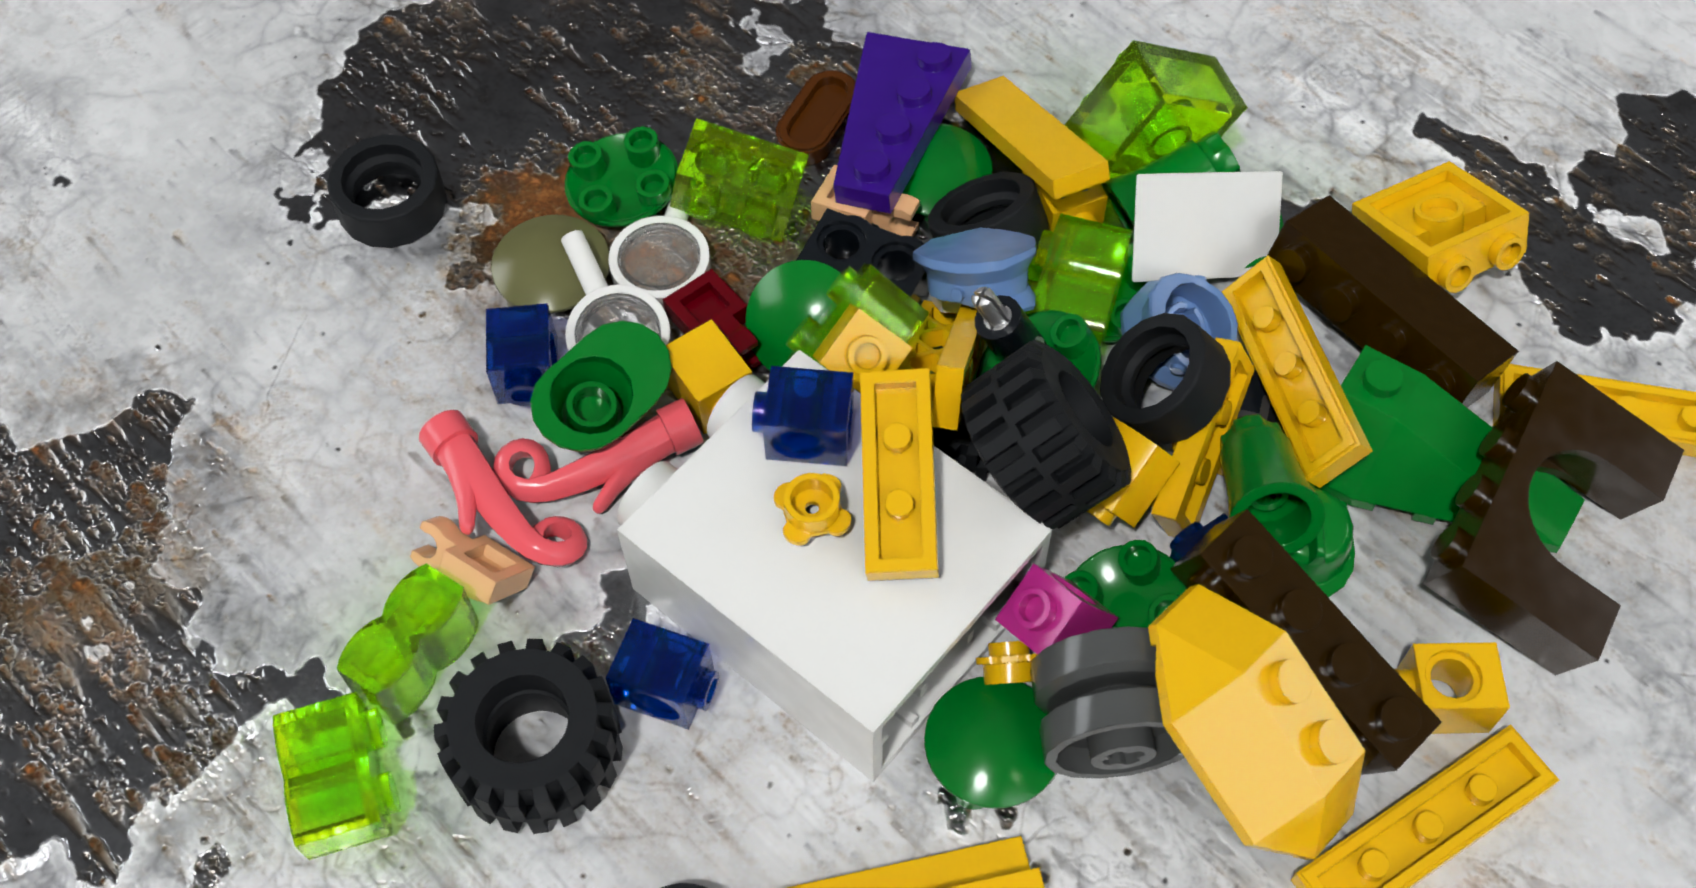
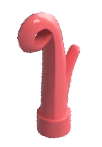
M680 398L657 409L656 416L626 432L616 441L551 472L549 456L543 446L534 440L524 438L512 440L501 447L495 456L493 471L508 495L516 500L531 503L555 501L604 484L593 503V511L601 514L647 468L674 452L676 455H680L703 444L704 441L685 400ZM522 458H531L534 461V470L529 479L518 477L513 473L516 461Z
M447 410L441 412L425 423L419 433V441L434 463L443 467L449 478L458 507L459 527L463 534L470 535L473 532L477 510L488 525L510 547L535 563L562 567L574 563L583 556L587 549L588 538L583 528L574 520L563 516H552L543 519L533 527L530 526L491 468L477 444V433L460 411ZM557 536L564 541L555 542L547 538Z

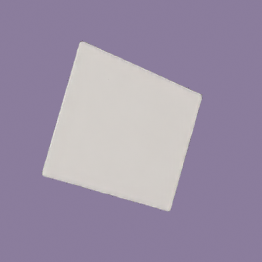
M1283 172L1138 174L1136 176L1132 281H1155L1163 276L1175 273L1193 276L1202 275L1207 279L1241 277L1252 268H1245L1248 264L1260 257L1267 256L1279 234Z

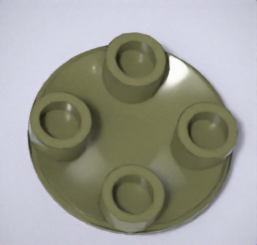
M567 215L535 217L510 230L497 245L491 262L494 284L499 293L506 299L508 307L519 315L557 313L574 308L586 294L561 243V239L571 231L582 230L606 280L609 272V248L601 233L586 221Z

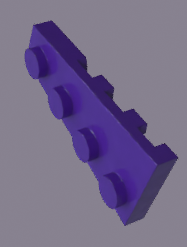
M866 32L833 184L836 203L889 214L892 213L972 67L971 49L949 46L940 42H925Z

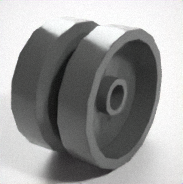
M1129 626L1098 629L1071 636L1046 647L1032 659L1030 677L1034 702L1043 713L1048 714L1041 720L1039 729L1044 764L1054 773L1073 778L1095 779L1129 776L1156 770L1184 758L1162 723L1155 677L1156 647L1150 644L1148 628Z

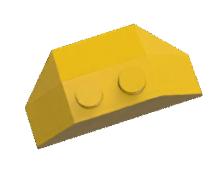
M1200 584L1190 586L1148 626L1150 644L1156 647L1155 677L1163 726L1244 846L1290 855L1303 860L1316 859L1353 816L1366 750L1285 630Z

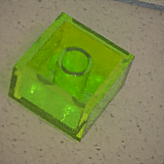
M1133 40L1118 55L1115 63L1095 88L1083 98L1080 106L1064 125L1108 160L1110 179L1136 170L1170 153L1190 140L1196 142L1212 131H1216L1222 137L1248 107L1215 56Z

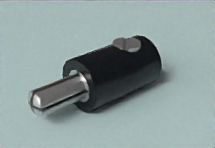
M980 287L974 291L975 295H972L971 301L977 309L974 319L975 328L1000 361L1030 341L1038 340L1047 344L1015 299L1010 296H996L992 289L987 287Z

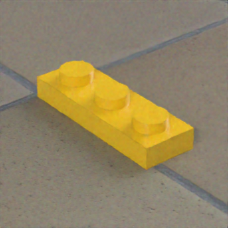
M1218 337L1215 340L1224 347L1231 363L1230 387L1223 405L1207 426L1188 439L1172 443L1174 451L1172 457L1180 463L1150 505L1152 516L1168 536L1190 542L1193 541L1220 467V437L1230 430L1233 421L1237 419L1255 370L1241 342Z
M930 369L860 372L865 574L867 580L939 578Z

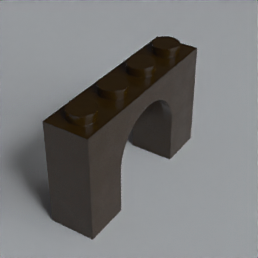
M1558 361L1532 376L1528 373L1521 375L1506 391L1502 399V405L1506 407L1500 423L1487 434L1480 445L1479 454L1483 456V459L1476 474L1465 482L1456 496L1455 504L1460 508L1452 525L1441 533L1432 547L1431 557L1435 561L1424 583L1431 590L1555 676L1599 661L1621 605L1561 564L1540 540L1529 510V488L1535 471L1548 473L1564 480L1621 520L1665 499L1684 452V449Z

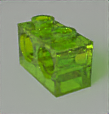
M696 118L676 174L670 207L685 211L688 215L697 219H710L741 229L753 237H766L782 242L809 154Z

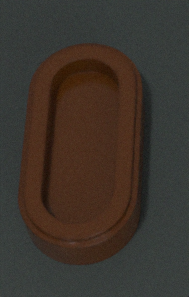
M829 70L819 72L808 79L776 127L777 149L783 159L794 165L810 166L828 157L846 129L856 83L850 75L841 71Z

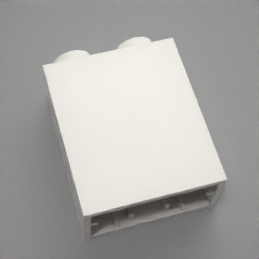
M798 350L766 383L751 374L740 378L732 384L719 399L709 417L707 435L710 438L679 469L667 461H660L647 468L636 478L620 502L617 511V522L621 526L617 529L632 587L636 592L874 782L928 720L930 712L937 701L948 690L963 680L976 665V658L982 657L988 651V643H995L1006 630L995 618L1031 566L1037 564L1045 568L1052 529L1044 526L1042 522L1038 523L1010 499L934 446L939 578L868 581L865 574L861 393L801 350ZM806 473H827L837 477L841 483V506L851 515L849 530L841 536H833L827 533L811 537L807 544L801 546L789 543L783 535V527L786 524L783 510L776 507L774 503L776 489L781 484L791 482L797 476ZM809 505L806 508V511L810 514H814L819 510L816 505Z

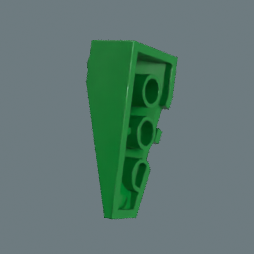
M1365 345L1342 382L1341 387L1373 452L1321 488L1315 485L1314 487L1328 492L1349 506L1373 511L1375 505L1410 512L1412 513L1411 520L1431 525L1434 524L1436 519L1453 522L1460 508L1455 504L1456 496L1465 482L1476 474L1483 459V456L1479 454L1480 445L1493 427L1425 374ZM1535 471L1529 488L1531 519L1540 540L1547 550L1557 553L1585 499L1554 475Z

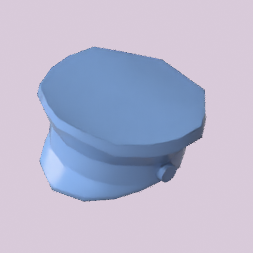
M980 227L933 238L913 251V260L920 264L927 273L930 295L939 300L975 308L971 301L972 295H975L974 291L980 287H987L992 289L996 296H1010L1015 299L1024 312L1034 310L1036 295L1028 284V267L1037 250L1036 241L1033 236L1020 232Z
M1175 273L1163 276L1159 280L1148 281L1128 301L1120 313L1122 336L1143 319L1162 313L1186 316L1214 339L1218 337L1233 341L1237 340L1238 323L1232 305L1223 293L1207 282V278L1202 275L1193 276ZM1190 350L1168 357L1155 368L1149 378L1158 385L1174 391L1183 380L1189 365Z

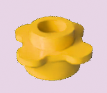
M806 473L797 476L791 482L781 484L776 489L774 503L776 507L783 510L786 524L783 527V535L789 543L801 546L807 544L811 537L827 533L833 536H841L849 530L851 515L841 506V483L837 477L827 473ZM809 505H816L819 510L814 514H810L806 511V508Z
M1021 641L988 643L989 657L976 658V665L983 664L985 685L1031 682V662L1037 654H1030L1029 647Z

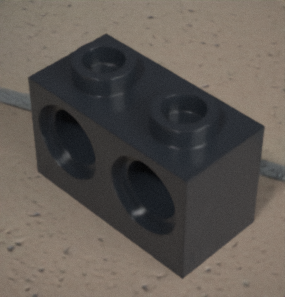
M827 208L796 259L822 262L840 271L863 294L865 301L864 312L892 333L903 338L907 337L923 300H927L929 296L927 273L920 264L913 260V251L924 243L915 237L900 236L871 225L867 220L859 216H847ZM892 278H900V279H902V280H891V279H892Z

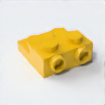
M1450 161L1352 203V214L1450 293L1462 291L1471 283L1475 275L1490 268L1497 267L1500 270L1511 269L1526 253L1529 212Z

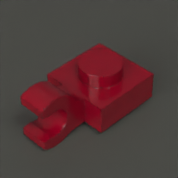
M713 269L708 270L663 299L667 316L684 334L712 319L751 370L761 364L752 349L758 346V341L749 329L743 325L746 323L747 305Z

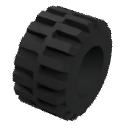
M1038 340L1028 342L963 389L961 393L963 416L978 455L1005 494L1022 511L1038 523L1042 522L1044 526L1050 529H1060L1130 484V473L1132 472L1128 451L1112 415L1084 375L1065 356L1049 345Z
M527 638L525 649L516 650L513 641L498 644L500 654L487 659L484 652H481L470 659L474 667L470 674L465 675L458 670L449 682L455 693L453 697L441 696L436 711L443 723L434 725V740L441 750L437 755L442 767L468 807L471 805L477 816L488 824H491L497 818L504 831L519 833L522 822H527L532 833L538 834L549 832L548 821L559 818L563 827H566L578 821L573 811L582 804L591 812L601 802L597 787L602 785L611 788L617 776L612 761L622 760L623 745L619 737L622 731L609 690L603 677H597L594 665L585 656L582 655L575 660L571 647L557 642L550 652L547 651L543 639ZM548 711L568 719L567 728L561 740L544 756L521 763L507 762L494 757L495 746L500 734L518 717L531 712Z

